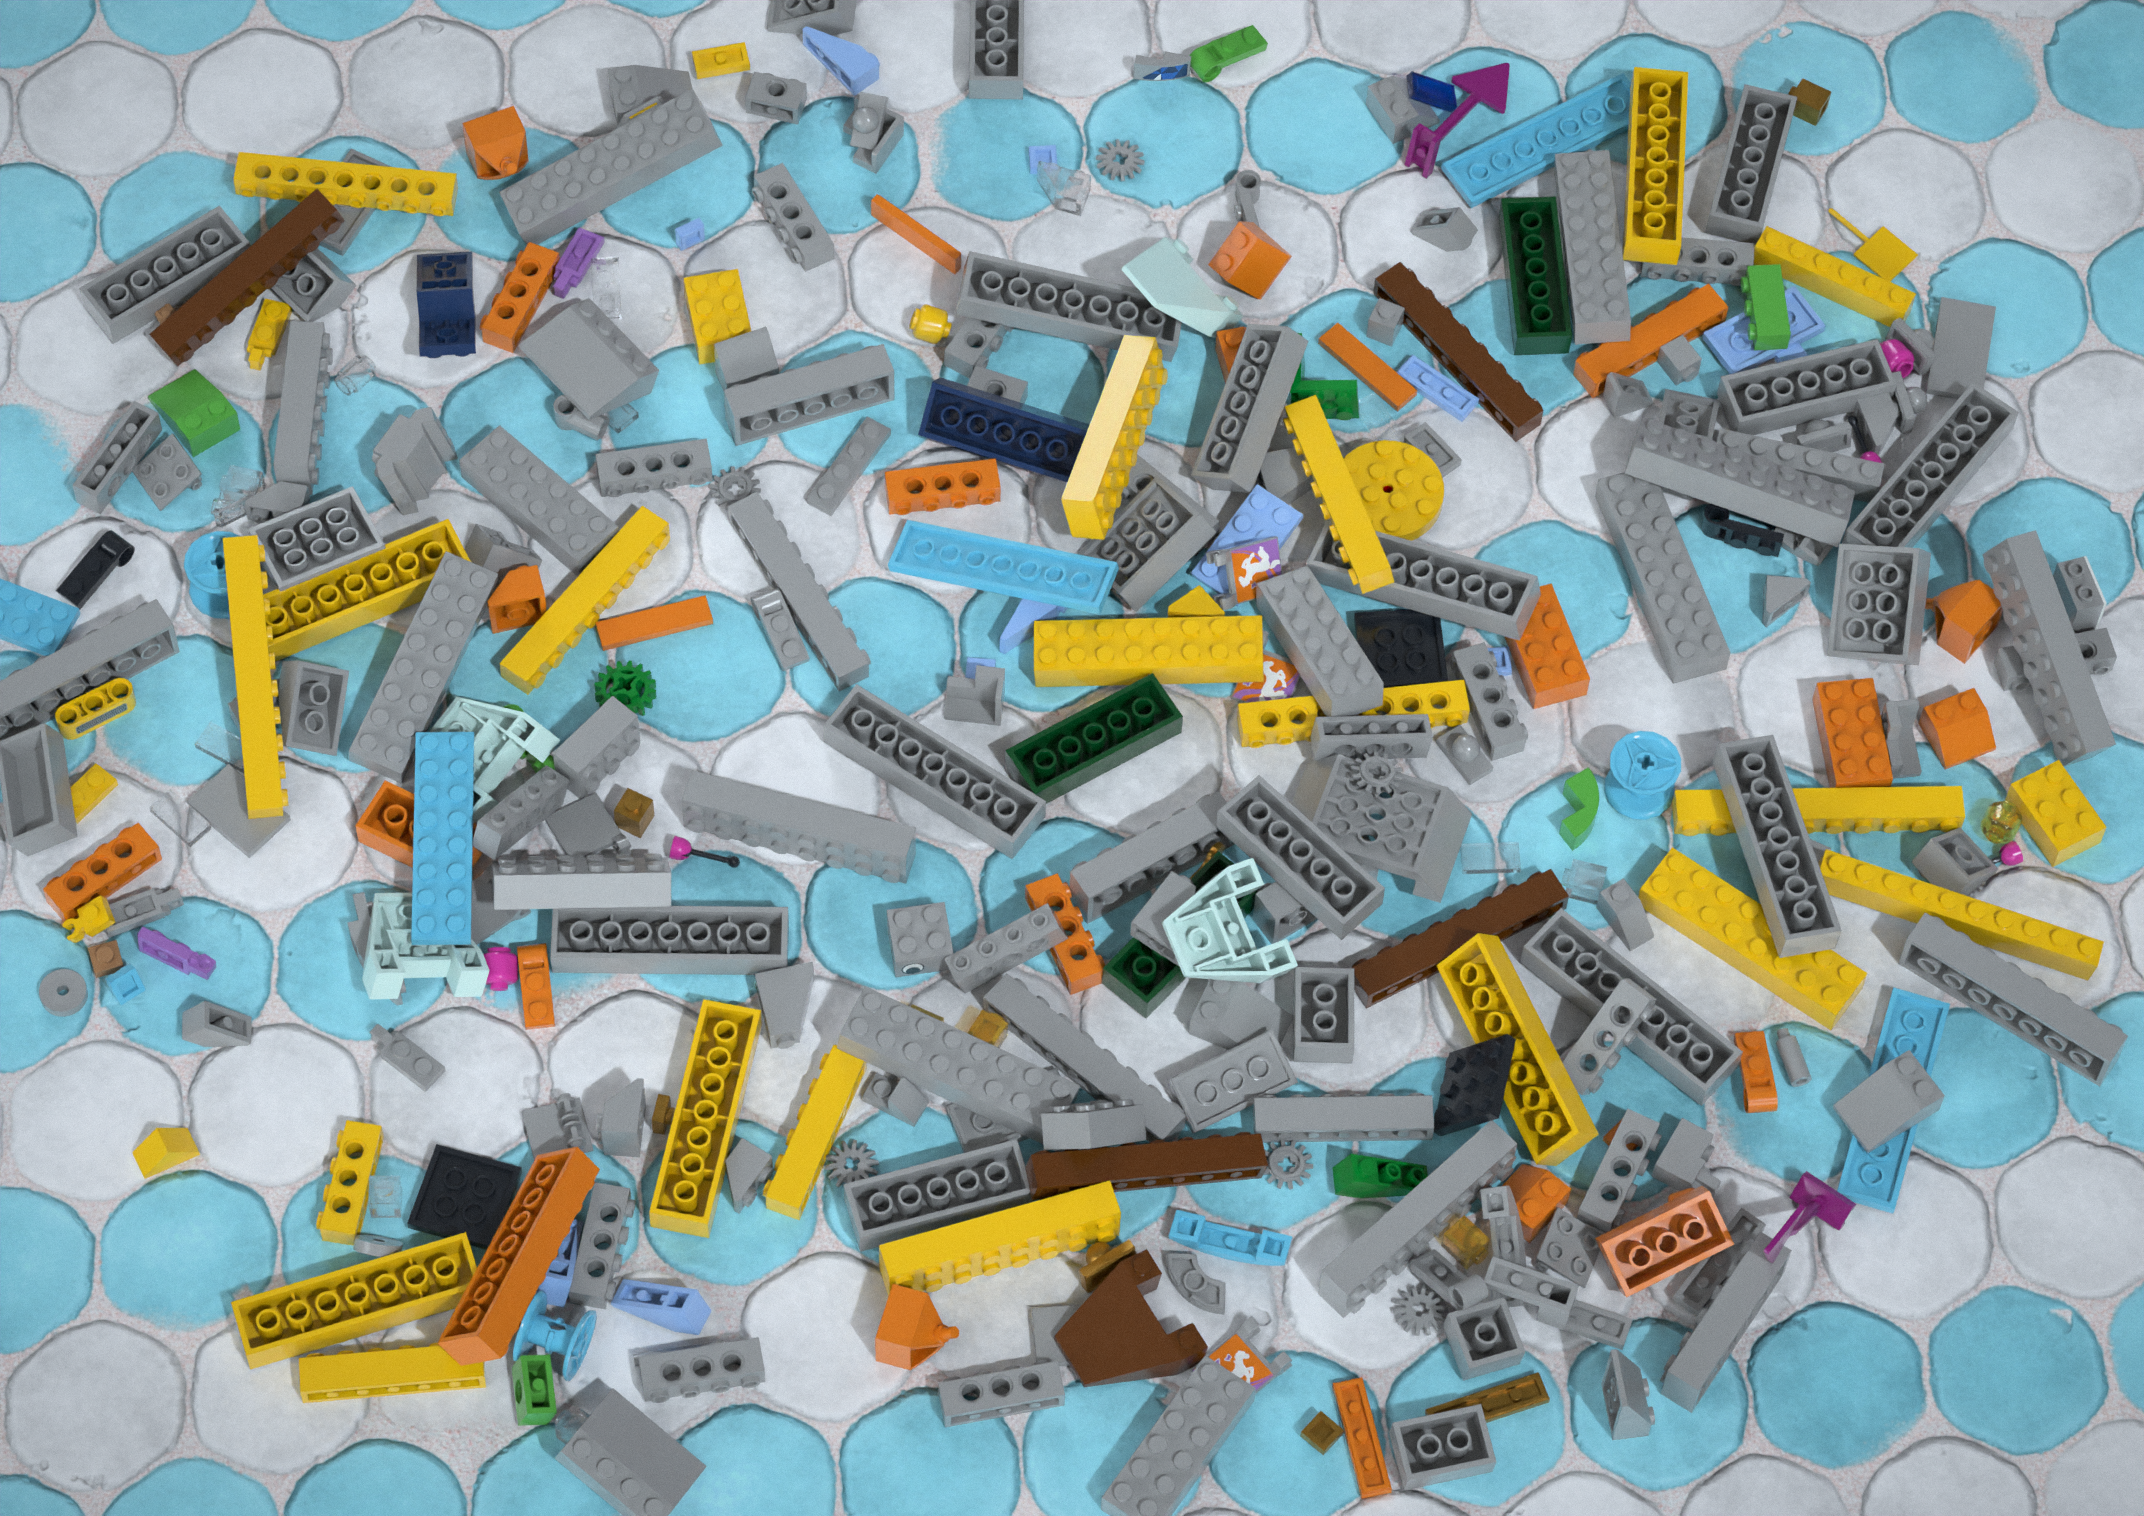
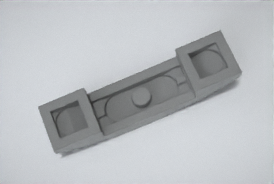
M1510 1186L1480 1189L1483 1219H1489L1493 1256L1526 1267L1523 1231ZM1492 1290V1299L1496 1300L1505 1297L1508 1308L1523 1306L1524 1301Z

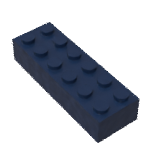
M940 377L932 382L918 435L1068 482L1090 424Z

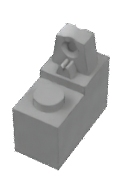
M1682 1118L1657 1160L1652 1177L1678 1191L1704 1186L1714 1197L1721 1180L1709 1174L1710 1170L1704 1166L1715 1148L1711 1145L1714 1134Z

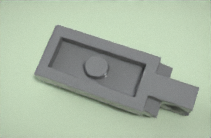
M153 888L109 904L116 922L106 928L109 938L165 918V916L171 914V910L183 906L184 903L179 889L175 888L163 893L162 889L155 891Z
M379 1024L370 1031L371 1040L379 1045L376 1049L381 1054V1058L426 1092L445 1072V1066L402 1033L399 1034L396 1030L389 1033L388 1030Z

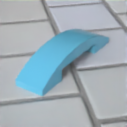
M1176 1210L1169 1233V1239L1194 1250L1232 1261L1267 1266H1285L1293 1239L1292 1236L1263 1230L1262 1234L1207 1222L1206 1217L1203 1215Z

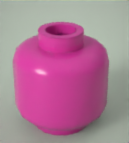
M1897 339L1881 342L1880 346L1891 372L1900 371L1902 378L1907 377L1913 369V353Z
M507 947L488 948L487 953L483 954L490 970L486 985H490V990L506 991L508 990V985H512L518 980V956Z

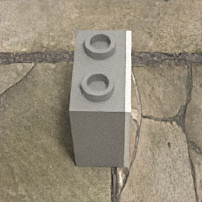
M2087 556L2057 563L2053 577L2074 633L2097 630L2107 603Z

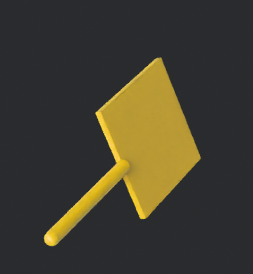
M1829 208L1828 212L1865 242L1853 255L1879 277L1891 282L1918 256L1916 252L1884 226L1869 239L1833 208Z

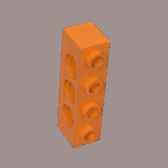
M529 242L525 250H521L518 253L515 268L512 272L509 271L507 273L501 293H496L492 301L491 311L488 315L485 314L481 320L480 330H482L484 343L514 353L554 281L555 267L560 260L558 252Z
M996 459L885 472V491L889 515H907L916 511L933 512L950 507L959 509L967 505H990L994 502H1000L1001 486ZM973 484L975 487H967L966 485ZM944 487L947 488V490L942 491L939 490V488ZM911 491H919L920 493H918V494H913V493H910V492H911Z
M139 823L132 827H126L118 834V837L108 844L100 845L85 860H79L74 863L70 870L62 876L51 879L46 887L43 888L46 901L63 922L70 918L77 919L79 918L77 909L100 895L108 898L161 861L162 856L159 846ZM123 853H130L128 857H119ZM98 870H107L103 874H95ZM76 886L83 887L79 891H71Z
M1057 873L1025 885V899L1031 912L1047 903L1050 907L1057 906L1061 908L1060 911L1054 912L1057 914L1064 931L1068 930L1073 934L1067 936V940L1050 948L1049 951L1070 995L1102 984L1105 962L1100 954L1096 956L1093 949L1095 943L1089 930H1084L1081 924L1083 922L1081 911L1078 906L1073 907L1070 900L1072 898L1070 888L1067 882L1062 883ZM1082 955L1085 958L1082 960H1075L1072 958V956Z

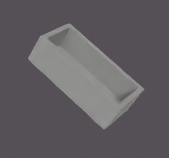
M43 723L1 740L0 784L9 845L24 855L30 856L78 837L63 735Z

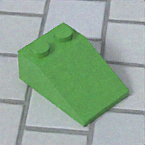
M196 369L148 396V400L192 457L199 455L240 430L236 410L222 392Z

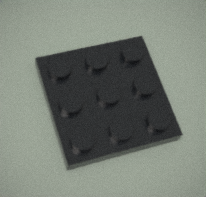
M1411 609L1359 612L1354 614L1356 641L1384 682V688L1448 681L1441 619L1439 617Z
M1505 1034L1449 1053L1445 1064L1446 1069L1443 1083L1440 1087L1439 1102L1434 1114V1133L1444 1136L1499 1118L1516 1041L1514 1037Z
M436 1144L407 1222L408 1228L442 1238L466 1232L471 1246L487 1250L511 1205L522 1174V1167Z

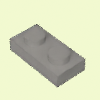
M1426 422L1404 436V443L1420 449L1434 461L1440 470L1442 478L1461 465L1462 459Z

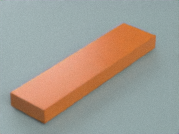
M877 194L871 200V216L953 274H956L961 269L960 251L882 196Z
M1336 323L1319 338L1318 344L1397 412L1417 395V389L1339 323Z
M706 595L595 623L602 649L605 651L713 624V618Z
M1363 1378L1333 1383L1332 1388L1361 1499L1391 1493L1392 1487Z

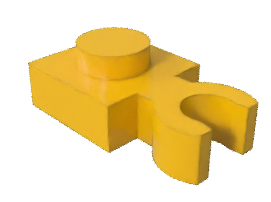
M100 895L77 909L79 918L67 919L62 926L68 930L75 927L74 932L67 939L77 943L84 938L85 933L93 937L116 922L107 898Z

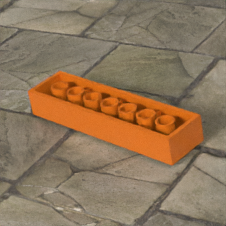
M578 1147L536 1156L438 1341V1344L461 1366L501 1359L507 1353L508 1345L514 1333L519 1329L521 1320L539 1285L545 1280L546 1272L551 1262L557 1257L558 1249L563 1239L569 1234L570 1226L575 1216L581 1211L582 1203L588 1191L594 1186V1180L600 1170Z

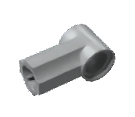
M565 395L559 396L554 401V416L557 427L562 430L573 429L597 441L603 438L609 424V417L600 415L588 420Z

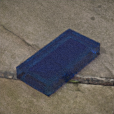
M1413 71L1406 76L1410 99L1451 113L1457 108L1454 85Z

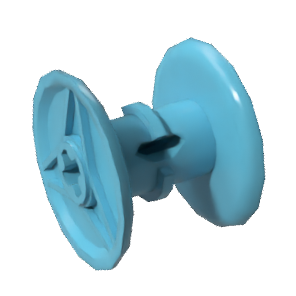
M215 531L202 535L191 544L185 554L184 569L190 580L189 594L191 600L201 613L212 618H230L223 538L240 537L232 532Z
M1649 731L1630 733L1616 742L1610 754V770L1605 778L1604 792L1609 804L1620 814L1632 819L1647 820L1657 817L1666 811L1672 803L1675 782L1681 772V757L1676 746L1666 737Z
M540 1290L532 1299L522 1319L514 1344L513 1360L517 1361L521 1355H528L533 1345H538L545 1348V1353L552 1354L556 1352L565 1356L562 1369L563 1378L566 1381H571L579 1370L592 1340L597 1319L596 1311H587L577 1327L565 1324L563 1318L558 1317L555 1320L545 1316L547 1295L544 1291ZM554 1325V1326L559 1327V1328H562V1329H564V1330H559V1331H558V1330L552 1329L551 1326Z

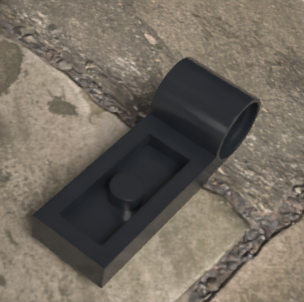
M1714 504L1707 505L1704 510L1701 530L1707 537L1724 541V543L1738 549L1745 548L1757 551L1764 556H1779L1784 538L1783 533L1729 519L1728 509ZM1711 519H1717L1720 522H1714Z
M107 531L88 551L56 591L80 610L116 566L122 567L130 561L135 552V547L114 531Z

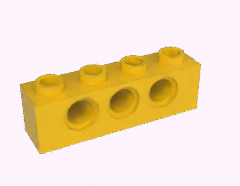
M346 1120L344 1130H339L336 1143L337 1148H339L338 1156L332 1158L330 1165V1175H333L331 1185L326 1184L323 1202H326L324 1212L319 1211L316 1228L320 1229L322 1241L353 1246L355 1236L361 1235L384 1140L382 1126ZM352 1153H362V1156L357 1159L349 1158ZM348 1179L356 1181L351 1186L342 1185ZM339 1207H349V1210L345 1213L335 1212Z

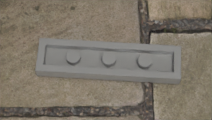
M867 416L807 497V504L832 516L890 437L891 429Z
M1741 1207L1727 1226L1734 1245L1700 1261L1674 1294L1673 1300L1695 1316H1698L1710 1301L1719 1284L1722 1285L1727 1279L1726 1274L1734 1261L1739 1262L1743 1255L1741 1252L1750 1238L1755 1240L1759 1233L1764 1231L1766 1224Z

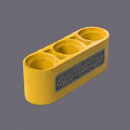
M117 678L61 705L55 713V718L63 738L68 740L77 739L131 712L136 706L132 683L125 678ZM127 694L123 698H117L118 695ZM94 707H101L99 710L91 711ZM68 720H75L73 723L65 724Z

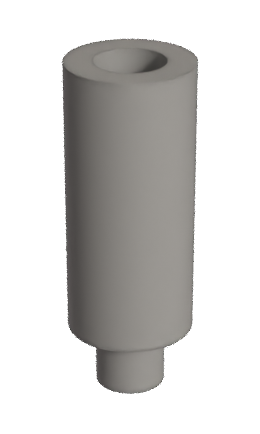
M1788 1028L1778 1030L1779 1040L1776 1042V1046L1791 1085L1799 1087L1809 1083L1812 1078L1796 1036L1790 1035Z

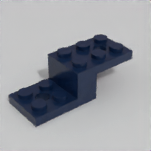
M472 251L417 255L416 292L419 314L420 357L439 358L442 355L464 357L469 354H475L476 314L473 291Z

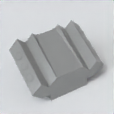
M431 407L415 410L410 418L399 414L373 449L372 461L375 462L376 466L375 476L383 482L402 515L419 512L416 501L428 499V493L442 474L448 473L445 462L458 459L451 438H449Z

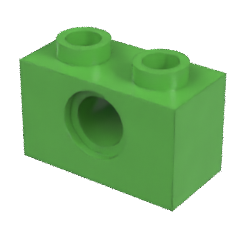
M521 1355L512 1366L518 1426L548 1425L557 1413L550 1355Z

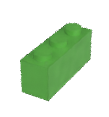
M1781 265L1747 266L1745 277H1741V292L1746 293L1747 300L1744 301V313L1746 317H1750V323L1747 328L1748 339L1753 340L1754 351L1787 349L1791 332Z

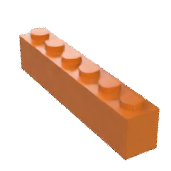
M1709 283L1702 288H1694L1683 299L1670 302L1664 310L1657 314L1651 313L1643 322L1634 327L1631 326L1630 341L1601 343L1593 351L1582 353L1576 359L1573 375L1589 395L1595 398L1604 392L1606 378L1610 372L1631 377L1657 361L1661 346L1681 335L1688 342H1691L1703 335L1704 332L1725 322L1728 306Z

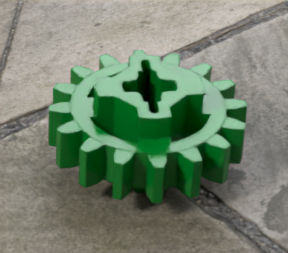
M630 660L626 666H622L621 662L617 661V668L614 669L607 665V674L599 673V682L594 684L595 700L599 702V707L614 696L632 712L644 716V707L652 709V700L657 697L655 690L656 681L652 679L651 671L643 672V664L641 663L636 668L632 667V661ZM612 684V687L609 688V693H606L608 686ZM642 688H644V689H645V690H644V693H643L642 697L640 698V697H639V694L642 693Z

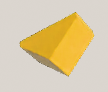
M1199 585L1168 606L1167 618L1225 616V612Z
M156 1128L132 1152L144 1179L200 1155L188 1128Z

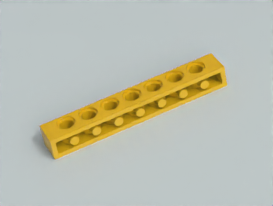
M247 152L238 153L233 178L236 194L245 197L258 196L268 197L273 200L288 199L302 202L313 191L318 189L332 205H348L354 208H378L382 211L398 210L411 214L417 212L428 213L435 216H453L458 193L456 173Z
M1455 680L1383 688V705L1357 715H1380L1376 713L1377 711H1384L1387 713L1386 715L1428 714L1431 729L1435 726L1444 725L1457 727L1467 723L1470 708L1465 681ZM1314 696L1240 703L1237 709V722L1241 746L1260 748L1267 744L1278 743L1279 745H1288L1295 741L1304 740L1311 742L1310 737L1315 718L1326 717ZM1433 705H1441L1444 708L1436 709ZM1405 708H1413L1415 711L1408 712ZM1292 720H1300V721H1302L1303 723H1301V724H1294V723L1291 722V721H1292ZM1272 723L1274 726L1266 727L1263 724Z

